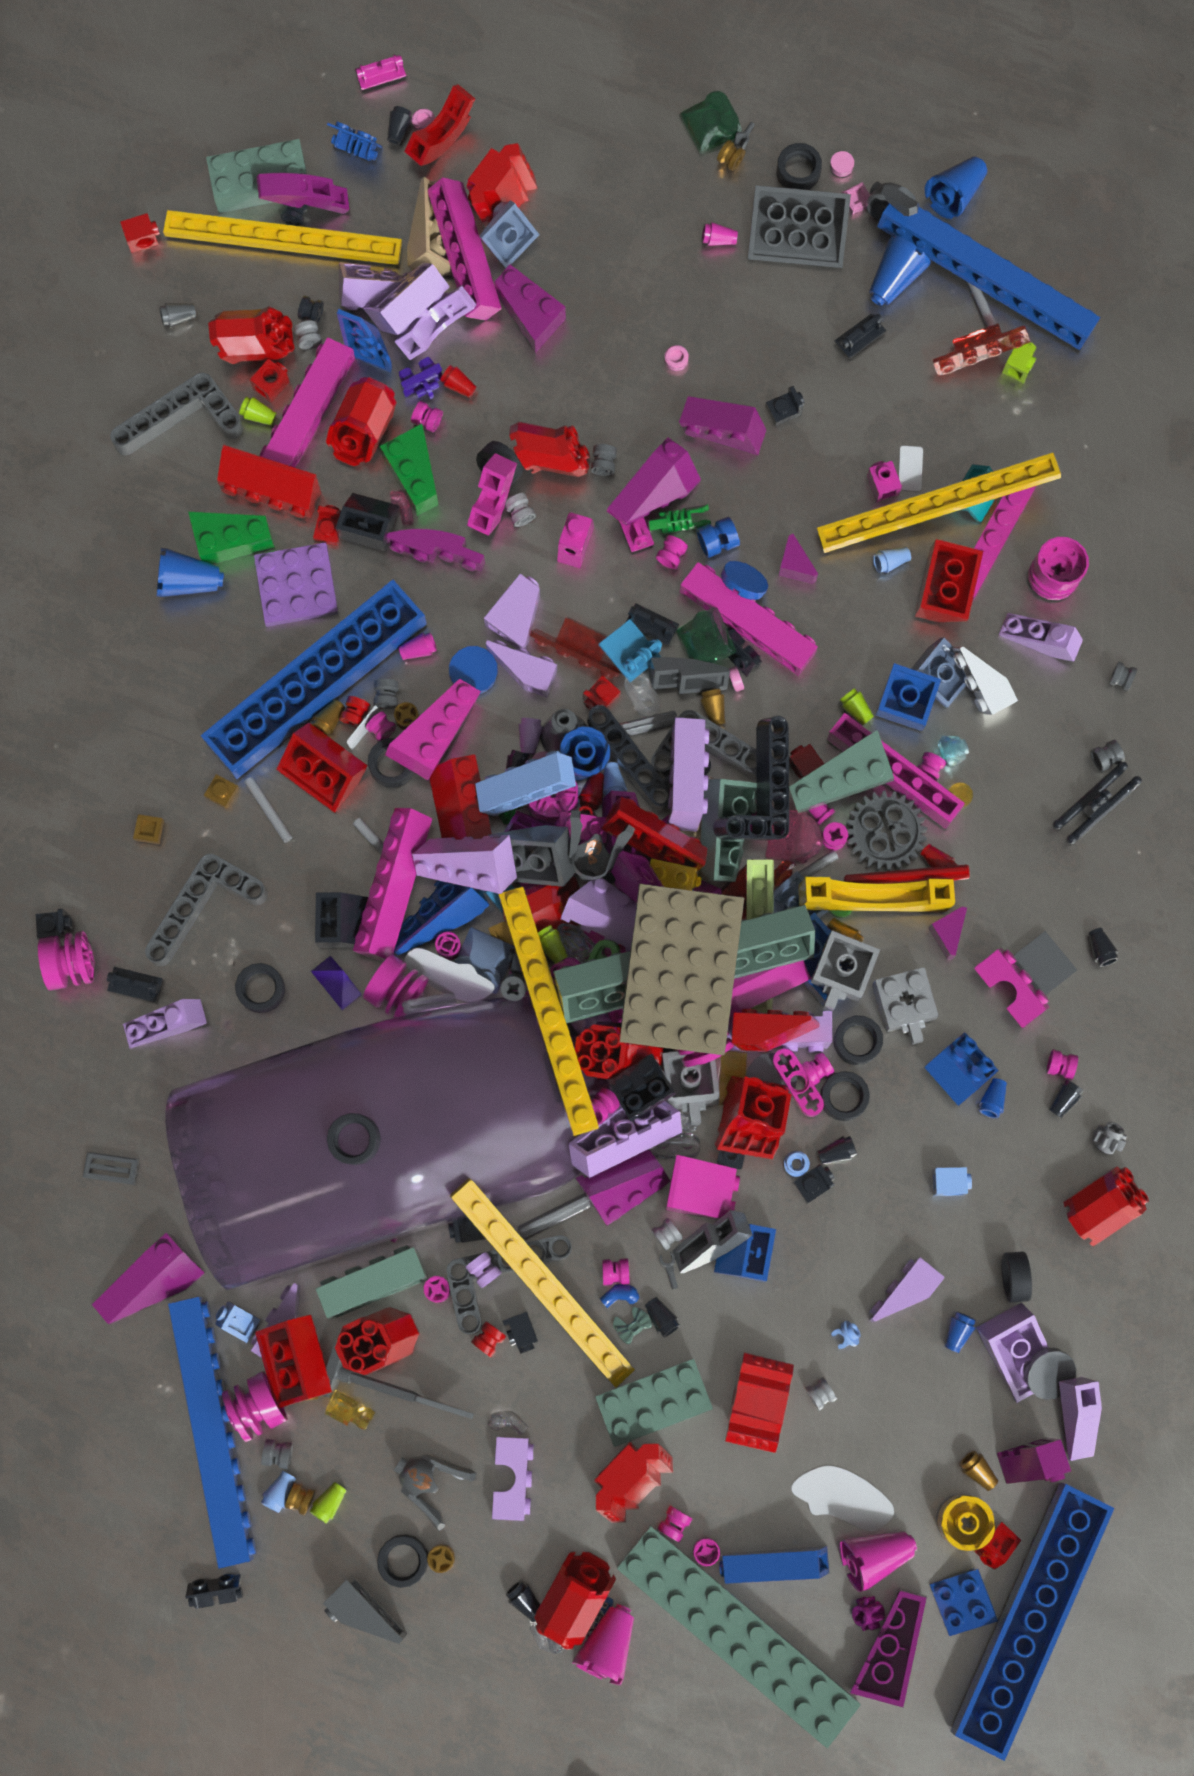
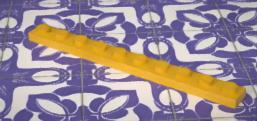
M167 210L163 230L166 237L399 265L402 249V239L170 210Z
M1054 453L1046 454L817 527L818 535L824 553L1059 479L1061 478V472Z
M520 887L499 894L501 906L572 1134L575 1136L599 1129L524 888Z
M470 1178L449 1195L615 1388L635 1371Z

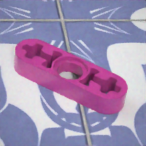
M781 1049L777 1051L772 1059L774 1069L784 1085L788 1087L789 1093L792 1094L801 1112L808 1117L817 1116L824 1107V1102L819 1092L791 1050ZM779 1056H789L791 1060L788 1062L791 1070L796 1066L798 1071L792 1072L786 1078L784 1073H787L788 1069L785 1065L780 1066L778 1064L780 1061ZM794 1076H801L805 1080V1087L803 1089L796 1090L791 1086V1079ZM810 1088L812 1092L807 1095L811 1101L817 1100L818 1104L815 1106L817 1110H807L805 1106L808 1102L805 1096L799 1099L797 1095L805 1093Z

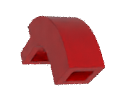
M459 84L454 85L438 116L424 129L412 133L404 152L420 166L438 159L458 139L471 118L468 114L476 98Z

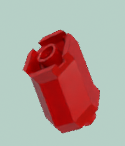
M270 306L255 310L222 311L208 322L211 344L213 347L217 345L220 349V352H217L220 359L231 364H236L240 361L279 360L295 349L292 321L288 316H284L282 312Z
M362 377L359 381L353 382L350 385L334 421L329 426L326 438L327 445L329 447L331 445L334 449L333 454L336 459L351 466H357L363 461L366 463L372 459L395 411L397 402L392 388L370 377Z
M517 422L510 426L511 441L516 439L517 446L513 447L515 454L527 471L531 469V473L534 474L540 470L575 477L587 474L589 469L587 459L590 458V453L587 447L579 442L577 430L573 425L569 427L564 425L558 429Z
M571 877L564 887L537 884L525 890L537 932L550 925L554 930L557 929L558 933L569 927L579 925V923L570 920L568 923L561 919L569 897L580 889L575 877Z
M593 1024L576 1037L575 1052L581 1070L586 1076L603 1079L613 1078L650 1054H653L661 1066L663 1048L619 1042L621 1027Z
M1118 1166L1114 1167L1063 1202L1064 1207L1068 1205L1070 1207V1211L1066 1213L1068 1220L1082 1239L1085 1240L1089 1237L1092 1240L1089 1243L1092 1246L1103 1241L1147 1210L1145 1204L1149 1202L1148 1196L1142 1189L1137 1187L1133 1181L1134 1176L1127 1167L1122 1169Z
M387 1307L343 1326L338 1336L335 1350L343 1368L362 1375H368L412 1355L420 1332L411 1314Z
M576 1552L568 1554L534 1616L537 1622L535 1626L537 1632L558 1643L564 1649H573L574 1645L582 1644L616 1581L614 1574L612 1577L609 1574V1564L590 1552H582L581 1556H575Z

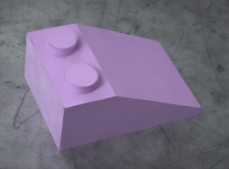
M1021 1302L976 1327L990 1357L1017 1403L1034 1394L1027 1387L1024 1380L1027 1364L1029 1365L1033 1360L1032 1357L1035 1353L1049 1348L1034 1314Z

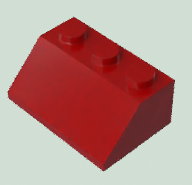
M936 539L929 551L915 617L935 622L968 621L984 551Z
M307 723L293 733L276 770L335 813L357 787L368 765L311 723Z
M311 1314L287 1320L255 1332L272 1398L278 1409L332 1392Z

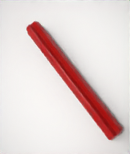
M965 864L845 875L844 882L896 884L927 881L928 879L966 880L970 878L969 865Z

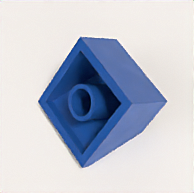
M894 663L875 716L923 731L941 679Z

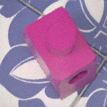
M571 512L568 513L558 544L557 562L581 569L594 529L593 519ZM572 549L575 553H569L566 550Z

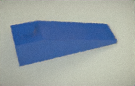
M338 309L337 317L344 345L353 349L355 359L391 373V359L379 329L374 324L358 316Z
M437 880L434 884L436 889L428 899L426 897L422 898L419 902L421 906L416 914L408 916L403 921L394 952L400 955L438 937L444 932H449L482 914L489 906L483 892L480 889Z

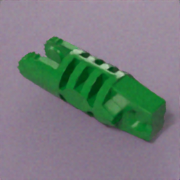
M708 504L660 512L659 519L647 521L650 531L662 529V534H668L682 530L697 529L711 524V520L704 519L692 523L691 519L692 513L708 511Z

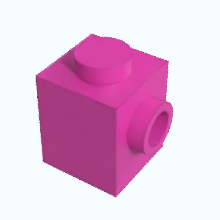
M879 461L871 465L867 473V479L876 503L899 496L902 485L893 461L886 463Z

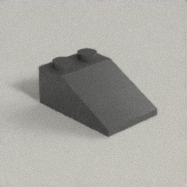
M543 825L488 835L493 836V838H500L502 835L510 836L517 875L513 882L564 887L575 873L572 867V860L569 858L571 840L568 827Z
M353 1576L349 1577L323 1603L327 1607L324 1610L325 1613L334 1622L339 1620L341 1624L398 1644L407 1635Z

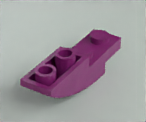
M266 173L256 176L259 199L300 208L305 204L341 214L349 211L347 188L333 185V179L297 173Z
M407 529L390 532L386 536L391 550L403 554V552L409 553L420 562H426L427 560L433 563L436 555H439L440 559L450 563L452 561L460 563L463 568L469 571L478 570L482 572L485 565L484 555L467 549L465 537L453 533L431 529Z

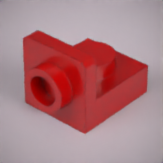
M333 505L318 506L317 512L319 516L313 540L338 546L339 538L336 526L341 510Z
M602 675L589 690L586 689L583 692V704L589 710L596 705L608 708L618 698L621 691Z
M1000 1522L995 1527V1532L990 1542L983 1548L975 1550V1553L986 1566L995 1570L1007 1562L1022 1540L1003 1522Z

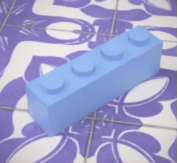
M551 751L545 754L546 757L527 760L525 765L509 767L505 769L504 773L499 775L486 776L485 780L475 783L480 812L496 816L576 786L572 758L561 754L559 751Z

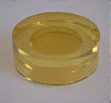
M956 783L949 789L952 794L965 803L963 808H966L971 803L973 792L967 784Z

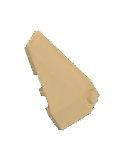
M423 177L420 182L407 246L408 267L414 270L422 263H430L435 266L441 276L453 275L428 194V189L435 183Z

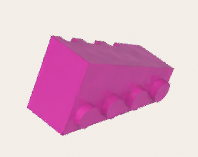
M459 679L389 744L385 755L429 780L475 705L481 691Z

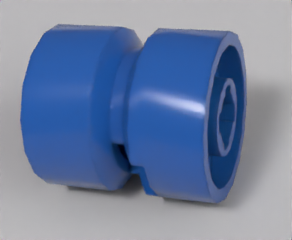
M729 516L715 521V526L707 524L696 529L699 544L707 558L720 554L721 549L728 551L740 546L737 530Z

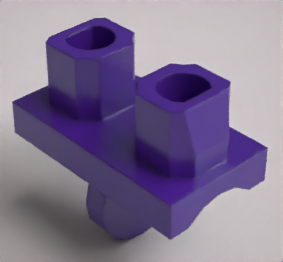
M426 357L418 363L422 372L414 375L410 367L398 372L402 393L405 398L415 393L418 398L424 395L429 400L434 398L432 391L439 388L437 382L442 377V368L439 363L435 364L430 357Z

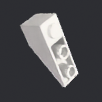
M952 648L955 653L953 655L954 661L959 668H962L966 676L964 677L965 684L970 690H973L977 698L975 699V704L980 712L993 715L1018 701L1006 677L966 648Z

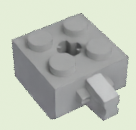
M830 932L810 983L822 987V992L828 994L823 1006L824 1008L833 1011L838 999L844 1001L848 997L859 1001L862 998L880 949L837 932ZM844 961H846L847 963H849L847 967H850L851 969L843 971L841 969L842 966H839V964H842Z
M925 967L876 979L872 987L886 1032L901 1029L902 1033L908 1032L912 1045L923 1042L921 1029L925 1028L924 1022L935 1020L939 1016ZM903 995L910 999L908 1005L900 1001Z
M678 1052L662 1053L663 1071L676 1093L666 1102L676 1109L689 1112L690 1126L701 1125L700 1111L706 1110V1106L719 1105L720 1097L715 1060L701 1065L684 1067L682 1058L686 1055H679ZM687 1076H693L694 1082L689 1083Z

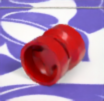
M348 696L345 703L347 707L345 711L341 712L339 720L348 726L357 728L364 720V715L369 712L371 705L358 697Z
M485 1321L481 1327L483 1333L474 1336L471 1343L489 1357H492L496 1352V1343H502L507 1336Z

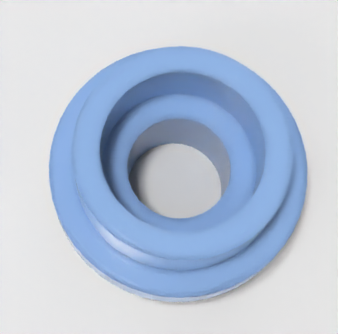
M792 1151L784 1159L785 1171L793 1177H800L809 1169V1159L801 1151ZM797 1159L801 1162L799 1169L793 1168V1160Z

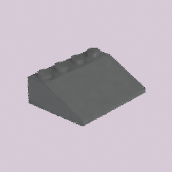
M755 185L748 259L843 268L851 194Z

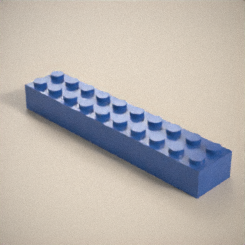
M391 580L200 736L237 780L323 710L329 703L427 625L425 615L394 580Z
M1059 1483L950 1730L954 1736L1005 1761L1115 1508L1065 1483Z

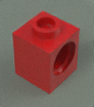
M148 213L120 221L131 253L159 245L156 236L160 235L156 221L151 222Z
M267 359L250 379L253 390L272 403L290 383L287 369L281 363H274ZM269 377H277L273 382L266 381Z
M811 744L805 747L800 745L790 752L789 766L799 780L825 764Z

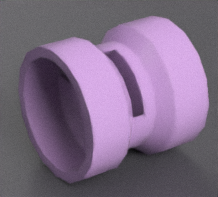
M487 1252L482 1253L465 1267L470 1274L475 1275L477 1278L476 1282L480 1288L485 1287L502 1273L497 1266H493L490 1262L491 1257Z

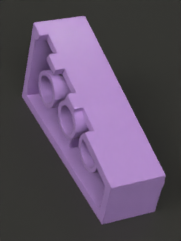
M675 718L672 727L671 761H673V764H671L669 783L673 784V787L670 788L668 809L672 810L667 824L675 825L680 831L697 832L702 815L707 814L708 799L703 797L704 790L707 791L708 775H704V767H708L709 752H705V744L709 743V729H705V720Z
M502 835L500 838L484 836L482 839L464 837L462 840H455V838L428 839L412 854L416 874L421 877L501 894L517 878L509 835Z
M603 878L591 880L569 897L561 919L568 923L570 920L581 924L580 929L588 933L593 930L605 936L604 940H613L617 944L625 946V951L629 952L631 950L636 902Z
M806 1011L820 1023L819 1028L776 1048L789 1049L792 1052H798V1048H808L810 1053L824 1052V1049H828L832 1043V1011H823V1016H814L810 1011ZM733 1017L729 1018L728 1024L729 1035L727 1038L732 1039ZM734 1046V1047L732 1048V1051H735V1052H744V1051H741V1050H740L739 1048H737L736 1046Z
M664 1101L631 1122L620 1104L614 1113L608 1114V1118L602 1124H598L599 1129L582 1133L569 1143L571 1162L574 1167L589 1178L682 1133L680 1111Z

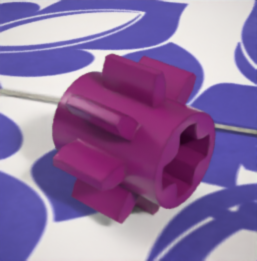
M875 1596L856 1599L858 1606L852 1608V1618L855 1624L860 1626L862 1631L869 1629L872 1631L881 1628L879 1621L885 1619L883 1605L879 1601H875Z

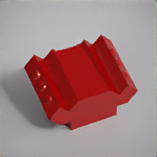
M518 143L505 145L500 152L491 148L468 178L466 186L469 190L468 200L473 205L485 228L493 219L494 209L499 203L511 200L519 208L524 202L529 201L527 191L538 189L534 173Z
M731 1076L726 1087L728 1093L723 1101L721 1122L717 1129L719 1136L715 1142L716 1149L773 1159L779 1147L780 1137L785 1133L792 1094L788 1093L789 1089L786 1085L761 1081L756 1077L749 1078L745 1076L742 1078Z
M748 1353L743 1354L730 1404L725 1442L776 1453L793 1376V1364Z
M629 1441L594 1479V1482L601 1488L596 1494V1511L611 1523H626V1510H639L641 1501L656 1486H661V1473H673V1457L660 1444H643L638 1449Z

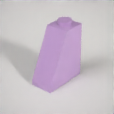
M519 574L484 617V624L515 649L522 648L527 650L540 599V588L538 587L539 584L532 577L527 576L526 578L522 574Z

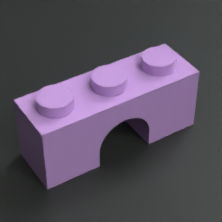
M496 1438L495 1464L509 1466L514 1471L516 1479L511 1489L493 1492L492 1519L524 1521L525 1515H530L531 1498H526V1487H532V1471H527L528 1460H533L534 1444H529V1438Z

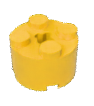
M959 1494L945 1501L939 1510L937 1526L941 1536L950 1545L960 1550L973 1551L983 1548L992 1539L995 1532L994 1515L991 1508L983 1500L971 1495ZM970 1516L969 1523L971 1526L969 1528L965 1526L962 1528V1518Z

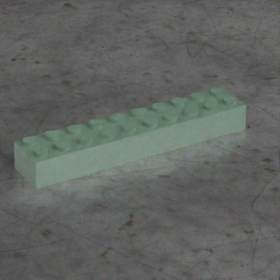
M806 905L789 907L784 911L773 914L766 913L750 920H741L734 979L814 958L815 929ZM630 951L614 953L610 957L598 960L591 959L583 964L565 966L560 970L554 971L557 995L566 1023L623 1008Z
M651 1524L617 1565V1569L827 1749L861 1706L858 1700Z

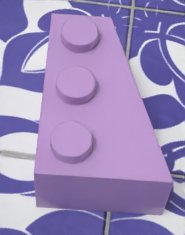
M422 263L401 279V284L391 294L387 290L381 294L384 298L373 307L368 304L363 308L380 331L395 335L405 333L411 327V322L416 318L424 316L428 311L427 308L433 302L436 303L445 296L444 292L449 288V285L433 264Z

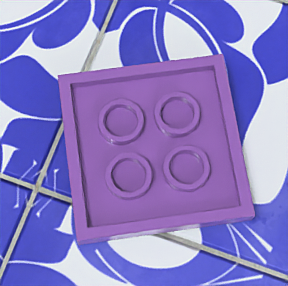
M327 543L254 555L266 627L339 614Z

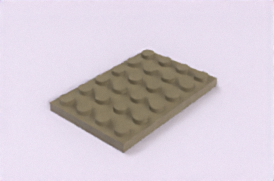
M639 884L619 1042L725 1055L744 898Z

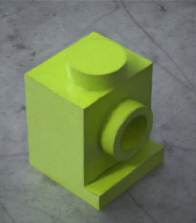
M1019 339L1002 373L1024 383L1037 359L1033 357L1036 346L1031 342Z

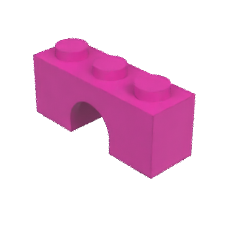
M496 453L486 463L478 487L482 488L478 500L472 506L467 526L489 536L500 523L517 463Z
M1001 947L974 969L989 988L995 986L1000 981H1008L1015 986L1017 997L1006 1009L1018 1024L1024 1028L1050 1008L1047 1004L1049 999L1040 989L1037 991L1033 987L1031 976L1024 969L1020 971L1016 966L1015 962L1017 960L1008 949L1004 951Z

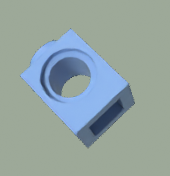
M967 1167L935 1168L932 1170L933 1196L968 1194V1189L972 1188L971 1174H967Z

